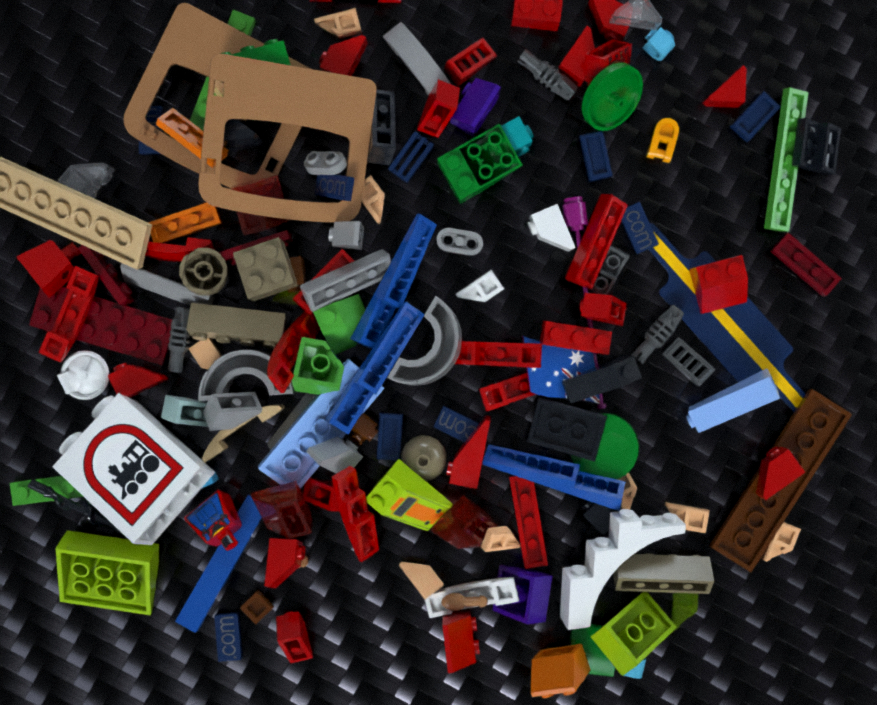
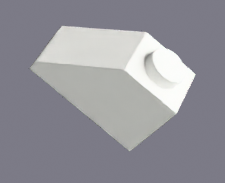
M558 204L534 213L529 217V229L532 235H537L539 240L568 252L576 248Z

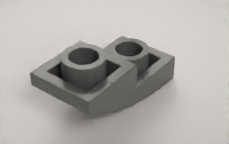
M611 245L591 291L607 295L630 255Z

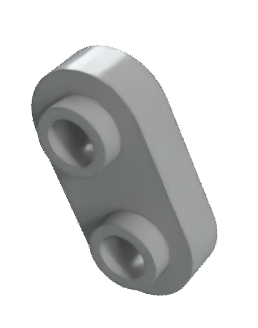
M313 151L306 156L304 166L308 173L312 175H336L346 168L347 161L341 152Z
M444 228L437 235V245L445 252L474 256L483 247L482 237L476 232ZM447 236L453 239V242L449 245L444 243V238ZM469 240H473L476 243L474 248L467 246Z

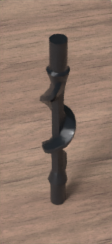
M34 479L28 484V488L42 494L44 497L54 499L58 507L67 511L75 509L88 516L89 523L94 526H108L116 534H122L106 517L95 513L88 500L81 499L78 502H74L55 492L51 486L48 487Z

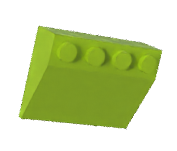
M66 531L55 548L60 602L144 615L152 614L159 566V544H133L129 539Z

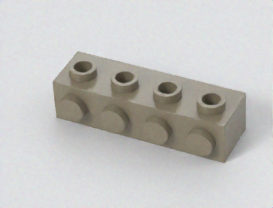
M191 303L186 330L195 340L206 341L207 338H212L220 343L238 341L241 345L253 346L256 343L263 344V347L274 349L286 331L287 317L285 313Z
M633 554L613 573L615 591L710 594L714 583L710 557L699 555Z

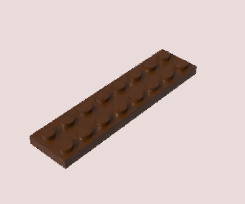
M809 389L772 446V448L778 446L789 449L805 473L769 499L764 500L756 494L760 472L759 467L709 546L749 572H752L852 414L815 390Z

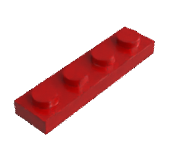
M511 475L509 480L524 568L547 566L548 562L534 482Z

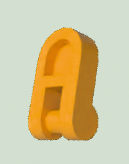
M664 118L656 124L647 150V158L654 159L656 157L662 159V162L670 163L679 134V126L675 120ZM659 142L667 144L665 150L658 148Z

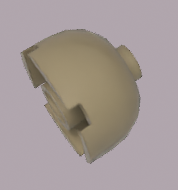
M197 248L189 255L184 256L180 264L179 275L184 286L190 292L200 296H211L218 293L225 286L228 280V267L224 258L217 251L210 248Z
M419 435L413 437L405 444L401 452V461L426 482L436 479L446 466L447 454L445 448L438 439L431 436Z

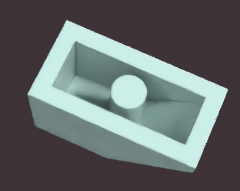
M165 395L161 418L175 424L208 427L203 414L207 402Z

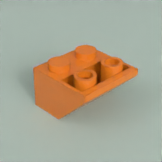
M582 643L543 649L534 656L531 667L532 697L542 696V698H549L555 694L571 695L577 691L580 684L591 671Z

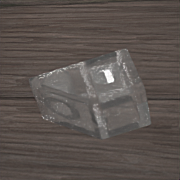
M106 163L70 165L57 182L95 198L97 190L111 180L115 169Z

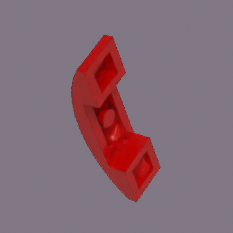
M187 237L186 246L148 242L145 256L157 260L179 262L182 261L184 256L195 251L194 249L210 248L215 250L211 240Z
M75 266L66 287L69 291L52 331H47L39 350L40 354L58 362L64 360L85 322L95 295L98 275Z
M306 312L301 314L282 335L270 356L267 377L280 393H285L294 377L290 370L297 360L302 337L315 339L320 331V326L313 313L311 315H308Z
M462 341L461 351L455 364L541 368L542 344Z
M527 373L479 389L486 411L536 395L530 392Z

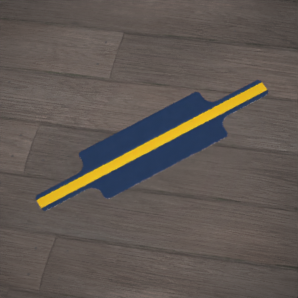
M650 223L659 245L648 250L664 266L669 274L667 284L659 291L662 298L670 307L674 305L684 313L682 320L737 382L764 369H768L778 389L780 398L795 412L806 394L784 370V360L793 352V347L748 297L746 303L701 314L689 269L716 261L706 251H703L694 259L684 258L653 223Z

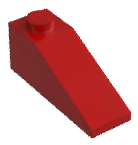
M486 415L455 454L454 461H449L446 475L451 476L449 484L477 489L491 416Z

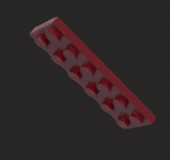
M62 286L49 298L40 288L29 325L52 331L69 289ZM94 296L85 322L76 340L159 365H165L169 352L168 343L171 335L172 319L133 307L119 305L116 302Z

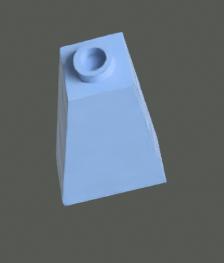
M764 369L690 406L688 409L689 414L686 417L691 428L696 427L698 433L778 400L780 396L768 369Z

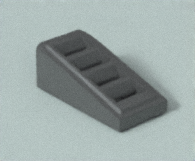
M679 337L662 353L695 386L702 385L715 371L714 367ZM681 346L683 350L674 358L672 354ZM688 353L690 356L681 364L679 361ZM694 360L697 361L690 370L687 369ZM702 366L704 370L696 377L694 374Z

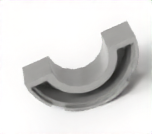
M435 296L424 315L434 329L435 341L432 349L426 356L418 360H406L399 357L387 378L407 385H425L443 377L456 363L462 346L461 327L452 309L437 296Z
M238 350L221 356L205 372L199 387L198 401L209 400L211 394L229 393L233 381L244 374H251L260 378L267 386L269 395L297 393V391H294L291 380L285 393H280L267 377L270 353L260 350Z

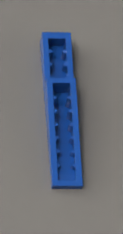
M416 214L353 332L351 340L373 349L389 325L395 309H400L404 303L437 224L421 214Z
M407 302L402 304L324 421L349 435L372 395H376L425 314Z
M488 444L482 465L620 511L626 481L579 471V464Z
M251 494L247 495L238 511L242 527L233 534L238 541L237 546L228 551L225 550L222 544L218 546L178 615L176 623L194 633L200 629L269 506L267 503Z

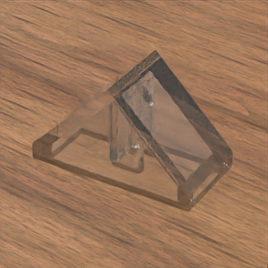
M629 0L615 10L610 17L609 23L656 30L662 24L663 18L650 0Z

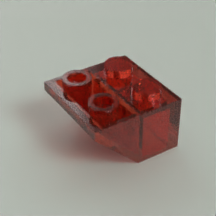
M278 175L233 185L230 188L240 192L284 199ZM236 211L243 235L264 231L290 221V219Z
M297 481L251 493V497L267 529L288 539L312 533L311 511Z
M463 495L438 520L431 530L457 549L481 547L487 529L499 527V525L486 511Z

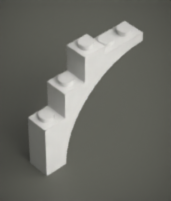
M629 509L610 512L609 538L597 537L592 540H586L585 565H573L562 568L560 618L566 628L571 630L590 627L597 598L605 583L616 569L645 546L662 538L685 533L686 524L673 513H664L659 516L643 515L639 518L633 510Z

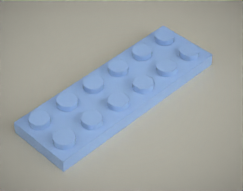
M348 358L343 363L344 372L340 390L316 395L258 465L260 471L294 495L320 466L306 452L308 448L335 437L342 439L346 435V433L324 420L360 368ZM381 386L376 395H372L361 415L384 390L383 386Z

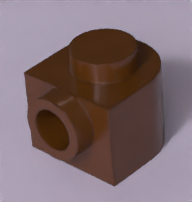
M363 413L349 433L351 441L359 446L366 439L370 442L378 433V430L375 429L378 424Z

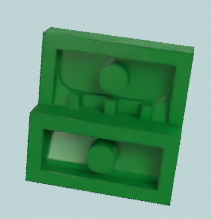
M591 624L590 627L571 629L569 645L582 643L591 669L588 674L614 677L615 666L591 638L603 625Z

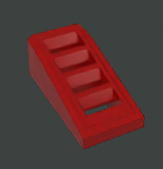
M481 38L449 59L444 69L454 83L459 86L494 60L497 55L485 39ZM478 48H479V49L483 52V54L486 56L484 59H483V57L479 54V52L477 51ZM471 54L477 60L478 63H475L474 60L470 57ZM463 60L470 67L469 69L464 65V63L462 62Z

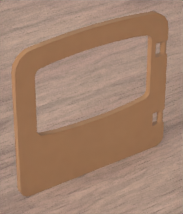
M188 3L179 4L125 111L123 119L128 133L162 155L199 174L201 159L178 141L147 122L146 117L169 69L173 65H180L209 77L210 63L215 55L224 52L235 54L240 52V49L243 47L254 46V48L264 46V43ZM289 57L291 66L311 69ZM287 123L281 124L259 171L255 175L244 173L221 163L219 183L240 192L260 196L268 193L273 187L302 126ZM271 158L278 161L273 173L265 170ZM207 164L206 173L214 174L215 166L212 168Z
M227 54L215 55L210 63L198 181L199 193L202 199L215 207L281 219L314 222H342L354 219L360 211L377 91L375 83L370 79ZM215 80L224 82L222 97L214 95ZM230 119L272 121L310 127L347 137L349 140V150L345 176L354 177L351 201H297L260 196L222 187L219 183L226 122ZM207 158L216 159L214 174L206 173Z

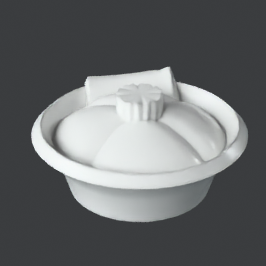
M78 351L64 361L61 372L57 377L65 394H70L77 399L89 400L99 396L107 387L109 369L100 355L91 351Z

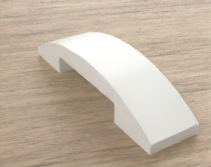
M514 577L473 581L437 590L425 600L429 618L452 614L453 611L446 609L441 603L442 599L450 593H460L464 597L484 595L488 599L487 605L496 604V606L519 602V596ZM469 606V607H464L463 609H468V608H473V607H478V606Z

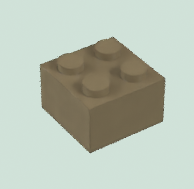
M279 237L233 253L248 299L256 301L298 286L285 243Z

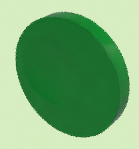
M619 62L609 65L598 73L588 86L583 98L582 114L585 121L599 131H607L616 128L627 120L637 107L642 95L643 80L640 72L627 63Z
M600 413L608 417L596 461H590L573 455L571 457L575 464L580 465L579 471L618 480L625 476L637 461L639 455L638 437L633 427L623 418L610 413Z

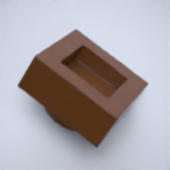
M257 590L240 609L257 624L273 609L274 605Z

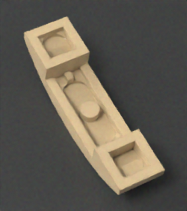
M283 404L267 405L262 407V412L255 417L258 416L263 423L285 407ZM255 417L233 429L220 430L205 450L202 457L203 462L211 460L227 449L228 445L224 439Z

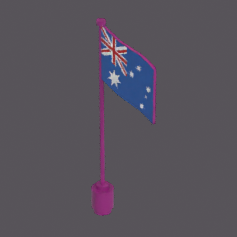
M582 196L563 199L564 205H562L566 226L570 228V232L575 231L577 249L581 242L580 230H584V225H588L586 203L583 202ZM583 287V293H588V289ZM587 319L588 328L593 329L592 320ZM522 336L523 343L540 344V341ZM542 345L541 368L527 367L530 392L545 397L567 398L561 381L597 367V353ZM602 393L583 399L598 403L597 409L606 408V403H603Z

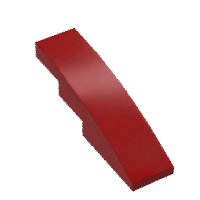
M348 466L332 476V482L348 537L358 560L363 562L379 551L374 514L368 511L365 492L359 488L356 469Z

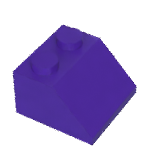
M475 78L472 84L468 82L462 92L464 97L458 103L457 110L450 119V123L474 138L498 101L501 87Z
M499 565L497 578L514 577L519 602L498 606L493 604L492 611L527 625L546 622L552 575L534 569Z

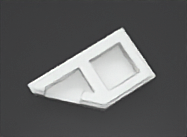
M490 270L459 291L456 296L458 298L486 302L501 292L504 287L492 270Z

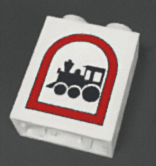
M118 393L115 397L108 396L95 406L92 411V417L95 420L83 433H73L61 444L59 452L62 456L52 467L133 544L152 545L213 476L215 471L138 401Z

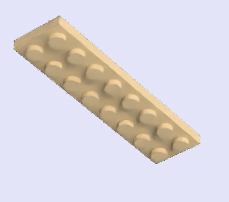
M0 157V208L136 270L143 267L152 224Z

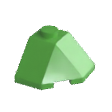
M359 294L313 311L334 355L357 345V342L350 338L366 310Z
M302 337L293 373L294 377L292 378L294 391L319 395L340 390L344 365L336 358L326 341Z

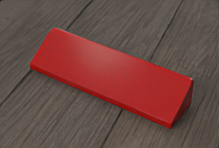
M601 194L565 279L592 290L628 204L612 194Z

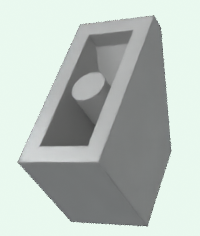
M359 221L334 222V228L330 227L329 241L332 242V246L334 248L362 250L364 226Z
M255 392L220 393L210 395L203 414L210 431L229 430L260 414L263 409Z
M339 437L309 447L306 451L318 465L336 474L348 466L354 468L363 458L357 451L359 447L350 439L345 441Z

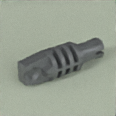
M527 49L517 61L534 74V79L541 80V84L545 83V87H550L552 92L566 100H569L578 88L566 74H561L559 69H554V65H549L550 62L541 61Z
M672 305L644 334L645 340L631 355L636 359L638 358V361L644 364V361L654 349L661 348L673 334L684 313Z
M185 307L176 308L174 319L171 322V335L168 343L170 358L167 368L171 372L181 373L183 371L185 352L189 350L188 344H190L189 337L191 336L186 329L190 309Z

